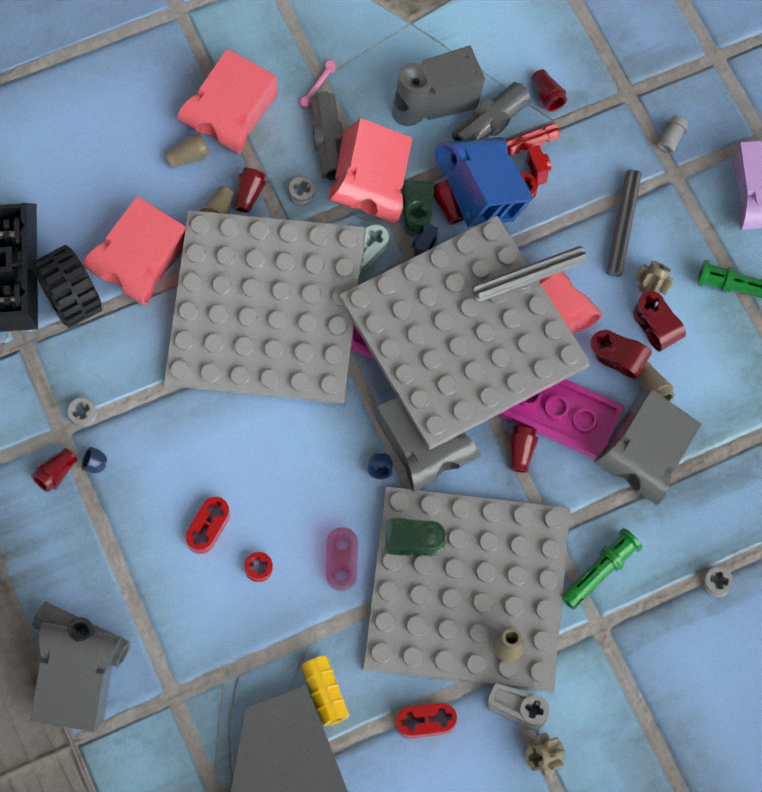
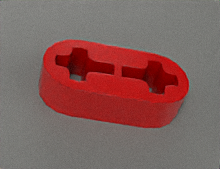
M211 497L207 499L188 528L186 542L189 549L194 553L205 554L209 552L229 521V506L223 498ZM220 506L223 515H216L210 523L211 514L209 509H216ZM207 528L205 533L207 542H200L196 545L193 536L195 534L200 536L203 530Z
M447 703L407 707L399 712L396 719V728L401 736L410 739L444 735L454 729L457 722V714L455 709ZM439 711H444L445 716H451V720L447 721L445 727H441L438 721L429 722L428 719L438 717ZM407 715H412L414 720L424 719L425 722L416 724L413 731H409L408 726H402L401 722L406 721Z

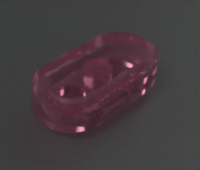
M340 527L334 529L327 538L326 580L331 588L337 591H346L352 588L357 580L358 538L351 529ZM342 541L346 542L348 548L340 550L337 548V544ZM341 571L345 572L347 578L345 580H338L336 574Z

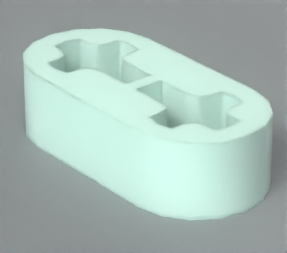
M370 225L366 228L361 273L366 271L388 247V231L381 225ZM370 236L374 238L381 236V243L375 241L368 247L370 245Z

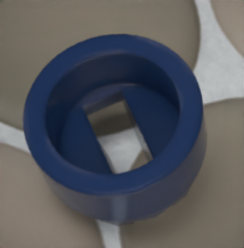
M89 447L83 457L82 470L90 473L102 472L107 462L105 453L99 449Z
M375 453L371 456L368 463V473L370 476L376 479H386L392 474L393 461L388 454ZM379 464H384V468H379Z

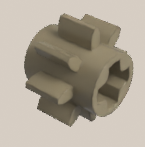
M651 261L649 266L643 264L635 277L636 280L641 281L638 289L643 293L655 291L666 295L674 282V279L669 277L671 269L657 261Z
M547 732L536 735L535 739L526 742L528 748L525 752V758L532 771L541 769L542 775L546 776L564 766L562 760L565 750L558 737L549 739Z

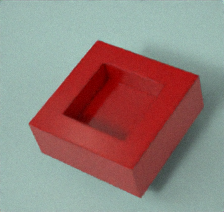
M539 145L529 147L526 163L530 173L536 177L538 185L547 183L548 173L551 171L550 159L547 154L542 153Z

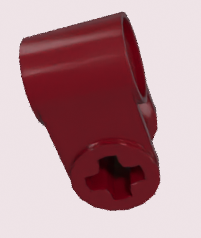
M648 291L640 296L638 304L633 310V317L655 350L661 352L686 337L683 323L672 312L659 293Z
M606 329L596 332L591 339V348L602 365L617 370L632 379H638L652 354L651 349L643 343L628 339Z

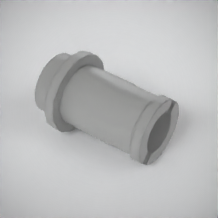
M673 116L672 119L667 120V128L657 144L659 150L666 154L674 153L682 135L688 131V122L680 116Z

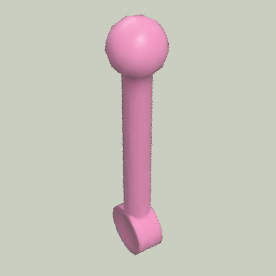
M329 60L326 62L325 71L307 96L301 98L300 104L303 107L310 106V97L314 96L329 73L336 71L335 61Z

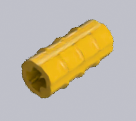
M326 655L319 656L303 663L301 668L306 678L305 681L308 683L311 696L317 707L316 711L320 715L323 726H331L350 717L328 657Z

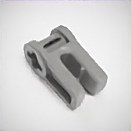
M496 683L490 692L487 706L490 711L529 730L540 729L546 723L549 706L541 696ZM533 707L539 709V715H536L535 719L529 717V711Z

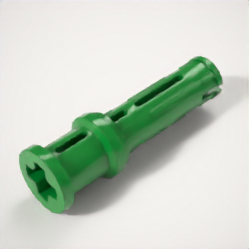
M708 260L703 261L697 285L703 286L706 284L721 288V291L724 293L734 290L762 298V279L736 273L734 267L729 266L726 269L711 265Z
M622 528L619 531L620 536L608 547L604 546L601 549L600 557L561 594L563 602L569 608L575 610L613 570H621L624 567L623 562L635 551L639 552L643 548L640 541L630 531Z

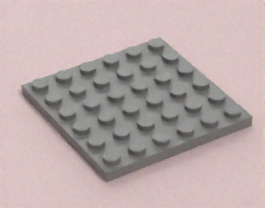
M188 210L164 385L167 387L345 405L354 323L339 300V295L360 284L366 228Z
M498 216L339 295V300L428 450L447 442L573 376L590 365L589 359L539 280L481 302L476 301L472 293V286L474 284L528 265Z
M386 486L363 671L494 686L496 683L515 689L553 693L555 688L563 598L561 594L564 587L570 508L421 490L413 492V489ZM509 628L517 629L525 642L524 654L513 662H506L498 658L493 648L496 636ZM507 639L508 643L515 644L513 639Z

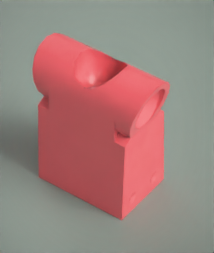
M226 49L199 88L198 94L183 104L178 112L177 119L198 132L212 135L219 144L239 155L245 146L248 133L253 130L278 95L276 75Z
M362 118L357 120L343 132L335 175L336 181L330 189L327 199L349 208H359L371 216L390 223H396L401 216L403 208V198L400 189L404 183L412 137Z
M137 196L107 235L105 242L95 247L86 256L83 266L101 279L119 284L126 295L145 306L153 294L156 283L162 279L182 253L186 227Z
M563 271L539 280L572 334L587 329L603 316L599 308L586 295L573 287L569 277Z

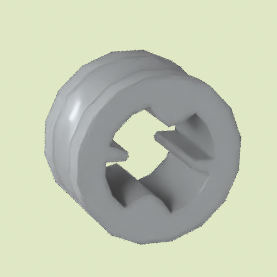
M302 176L293 179L289 185L288 194L292 203L299 206L309 204L315 194L314 183L311 179ZM302 186L306 187V192L302 196L297 195V190H300Z
M86 398L73 400L67 410L71 422L78 427L91 425L97 415L94 405ZM83 406L85 410L87 407L90 408L86 412L87 417L85 419H81L80 416L74 417L78 413V407Z
M723 567L710 569L703 580L705 592L715 598L725 596L733 586L732 574ZM718 575L722 582H726V586L723 584L720 589H716L715 583L710 582V579L713 580Z

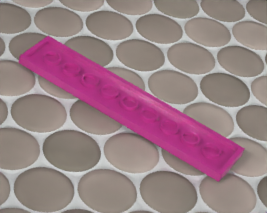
M354 325L352 351L376 361ZM565 379L497 416L521 427L533 428L537 430V434L595 459L607 447L625 406Z

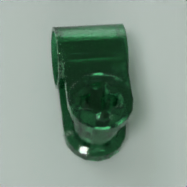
M404 180V229L413 238H415L418 231H424L427 223L430 224L434 193L433 181Z
M392 518L386 522L385 552L387 554L396 556H434L441 553L445 548V530L436 521ZM430 533L435 534V540L432 544L428 543L427 540Z

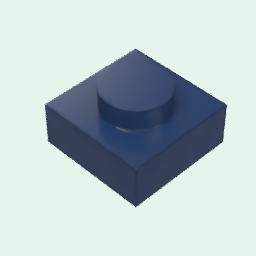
M427 223L423 232H417L412 243V247L415 248L414 257L435 246L438 237L437 227Z

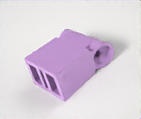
M762 141L740 142L733 158L740 205L742 207L740 231L762 229Z

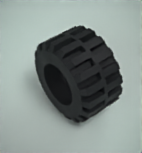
M63 245L33 261L34 273L47 299L61 322L68 328L102 311L100 297L84 266L70 247Z

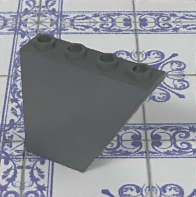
M307 685L245 708L231 792H348Z

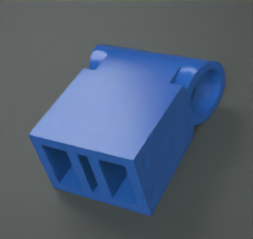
M502 137L484 138L477 141L441 142L435 149L436 164L445 175L449 176L448 184L467 227L477 226L495 216H498L502 223L513 222L534 199L512 157H507V143Z

